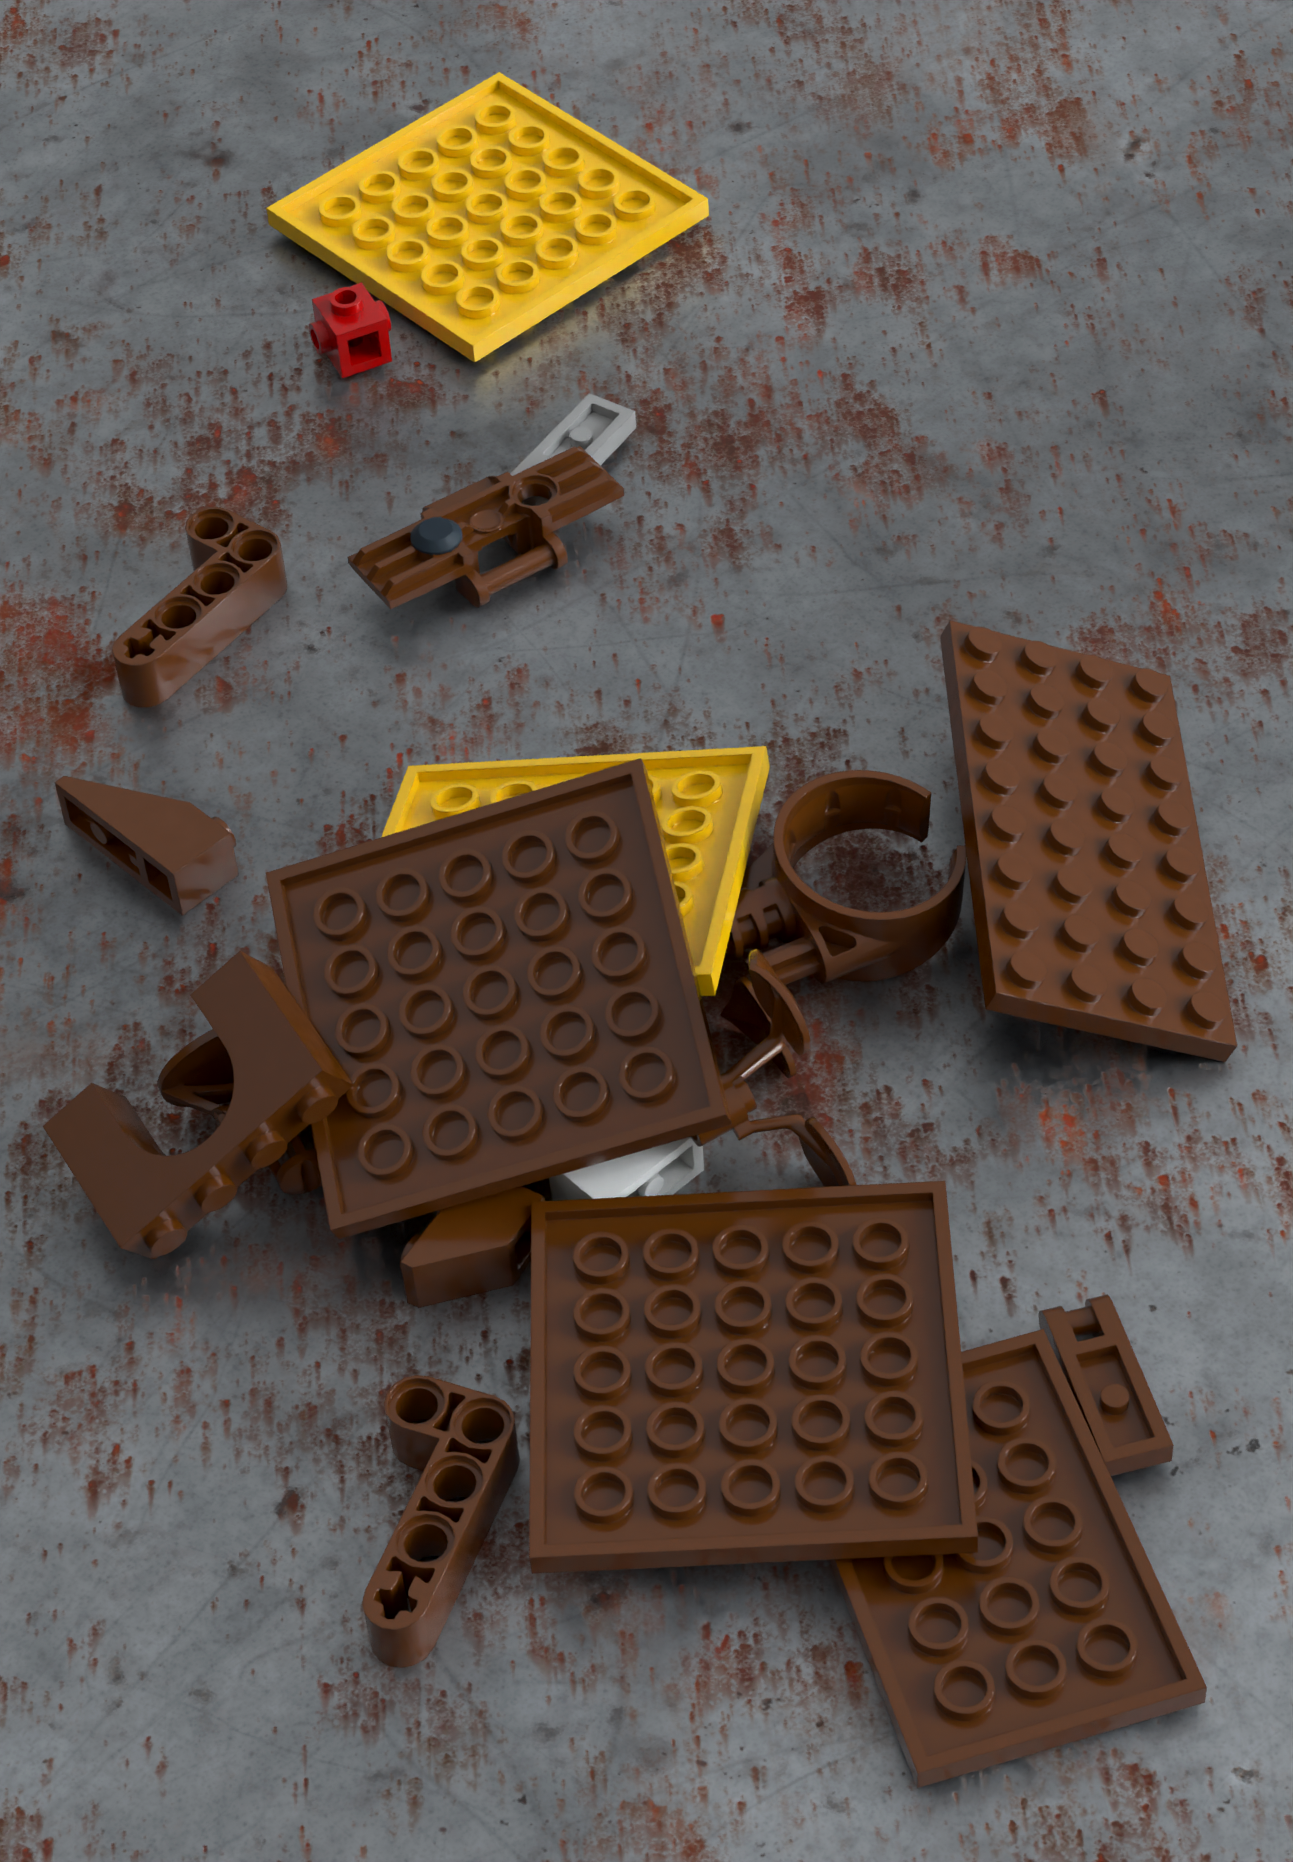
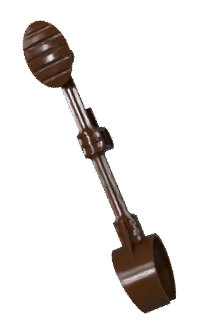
M847 770L818 777L797 789L786 800L775 821L773 843L745 870L725 954L731 960H736L743 957V950L748 948L761 950L768 947L770 939L778 938L784 945L762 954L771 965L776 976L785 985L813 974L817 981L824 984L834 979L861 982L877 981L911 971L933 957L944 946L958 923L963 900L967 857L965 845H957L949 862L948 882L937 894L921 904L891 912L861 911L836 904L813 891L798 877L793 870L797 862L809 850L826 839L859 829L891 830L923 842L928 837L931 792L908 779L879 771ZM749 959L745 960V968L747 969L748 973ZM212 1029L176 1053L162 1069L157 1084L166 1102L175 1106L191 1107L212 1115L219 1127L230 1106L229 1104L222 1106L219 1104L230 1102L232 1099L234 1072L227 1049L214 1029ZM299 1135L287 1144L286 1152L290 1159L282 1166L278 1160L268 1166L281 1190L289 1195L304 1194L322 1186L316 1149L306 1151Z

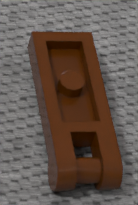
M1107 1294L1086 1299L1085 1307L1066 1312L1062 1306L1039 1311L1040 1330L1044 1329L1110 1476L1172 1461L1173 1442L1110 1296ZM1092 1334L1094 1337L1079 1342L1076 1339L1077 1337Z

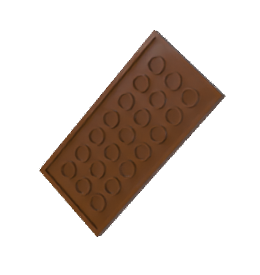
M949 620L940 636L985 1009L1226 1062L1236 1049L1237 1040L1170 675L1158 673L1148 668H1138L1106 660L1096 655H1087L1047 645L1041 641H1031L995 632L985 627H975Z

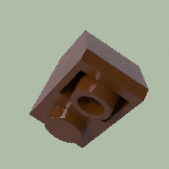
M520 1186L438 1210L437 1215L422 1235L415 1234L408 1241L402 1252L400 1269L403 1274L407 1303L421 1308L513 1286L531 1262V1202L545 1201L544 1196Z

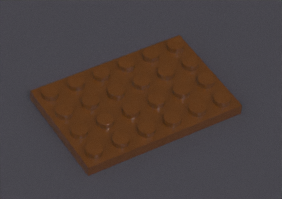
M1044 1329L961 1352L978 1532V1553L829 1560L917 1788L1205 1703L1207 1686Z

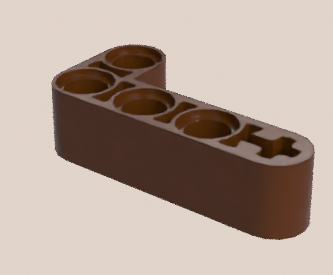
M207 507L191 514L186 521L185 530L194 572L123 632L113 643L112 653L121 693L126 702L136 707H153L169 699L283 597L287 591L288 584L281 542L275 533L221 507Z
M421 1375L405 1377L396 1382L389 1389L385 1397L384 1407L393 1454L401 1463L421 1470L423 1473L365 1589L362 1600L372 1652L379 1661L388 1666L399 1668L418 1664L426 1659L433 1650L518 1471L520 1462L513 1411L504 1400L490 1394ZM427 1420L423 1423L413 1424L415 1421ZM487 1439H488V1440H494V1441H492V1442L484 1443V1444L477 1443V1442H479V1441H483V1440H487ZM467 1497L463 1501L448 1502L452 1498ZM431 1555H433V1556H440L439 1558H437V1559L434 1560V1561H429V1562H419V1561H418V1560H420L421 1558L426 1557V1556H431ZM407 1599H409L411 1612H409Z

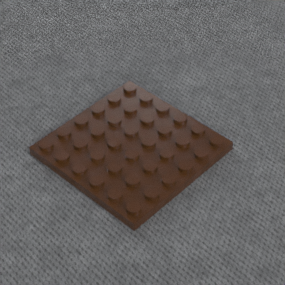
M641 758L266 872L286 988L354 1085L338 1099V1104L330 1115L319 1122L311 1124L329 1226L332 1233L338 1239L732 1125L649 776Z
M946 1181L531 1202L529 1560L532 1574L978 1553V1532Z

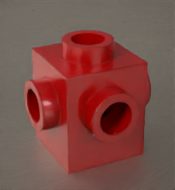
M362 283L350 287H342L332 293L312 299L315 322L309 323V334L313 346L319 355L326 353L342 378L392 362L389 339L391 321L388 311L381 300H373Z

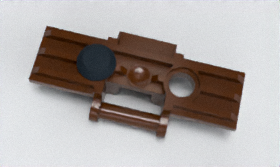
M574 446L512 476L509 472H505L499 476H488L423 507L422 513H420L421 520L361 548L359 552L347 557L348 564L390 609L428 593L454 579L456 590L472 605L479 608L490 602V595L543 569L551 567L557 570L568 563L566 549L553 531L623 497L624 488L581 446ZM535 496L544 497L549 500L537 506H528L521 503L525 499ZM503 538L518 554L521 553V555L479 574L478 551H481L482 547Z

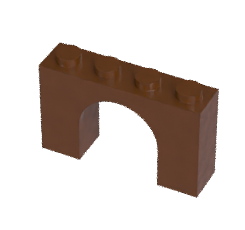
M241 951L235 954L190 994L227 1049L234 1072V1088L229 1109L219 1127L206 1141L185 1153L166 1156L158 1147L128 1099L94 1083H90L43 1125L48 1136L121 1249L154 1260L177 1249L185 1241L187 1231L209 1212L216 1211L227 1205L235 1197L237 1187L259 1168H264L276 1162L285 1153L287 1144L309 1124L319 1122L330 1115L336 1108L338 1099L354 1086L274 969Z

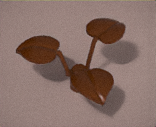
M756 948L750 951L749 954L751 981L747 977H742L735 981L731 999L720 1014L721 1017L731 1022L757 1045L725 1073L720 1074L732 1125L694 1135L691 1138L697 1146L701 1147L733 1130L740 1141L753 1133L789 1129L799 1137L803 1152L824 1187L857 1185L853 1172L842 1151L815 1117L804 1120L801 1115L793 1114L751 1121L748 1119V1113L757 1109V1105L745 1079L770 1060L776 1064L787 1078L796 1075L795 1062L783 1041L784 1038L800 1056L809 1052L811 1047L809 1030L795 998L785 984L776 976L763 954Z

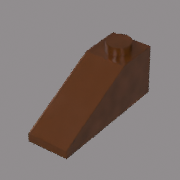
M63 776L55 782L65 825L182 916L239 875L234 852L236 839L233 832L222 819L216 816L210 818L192 803Z

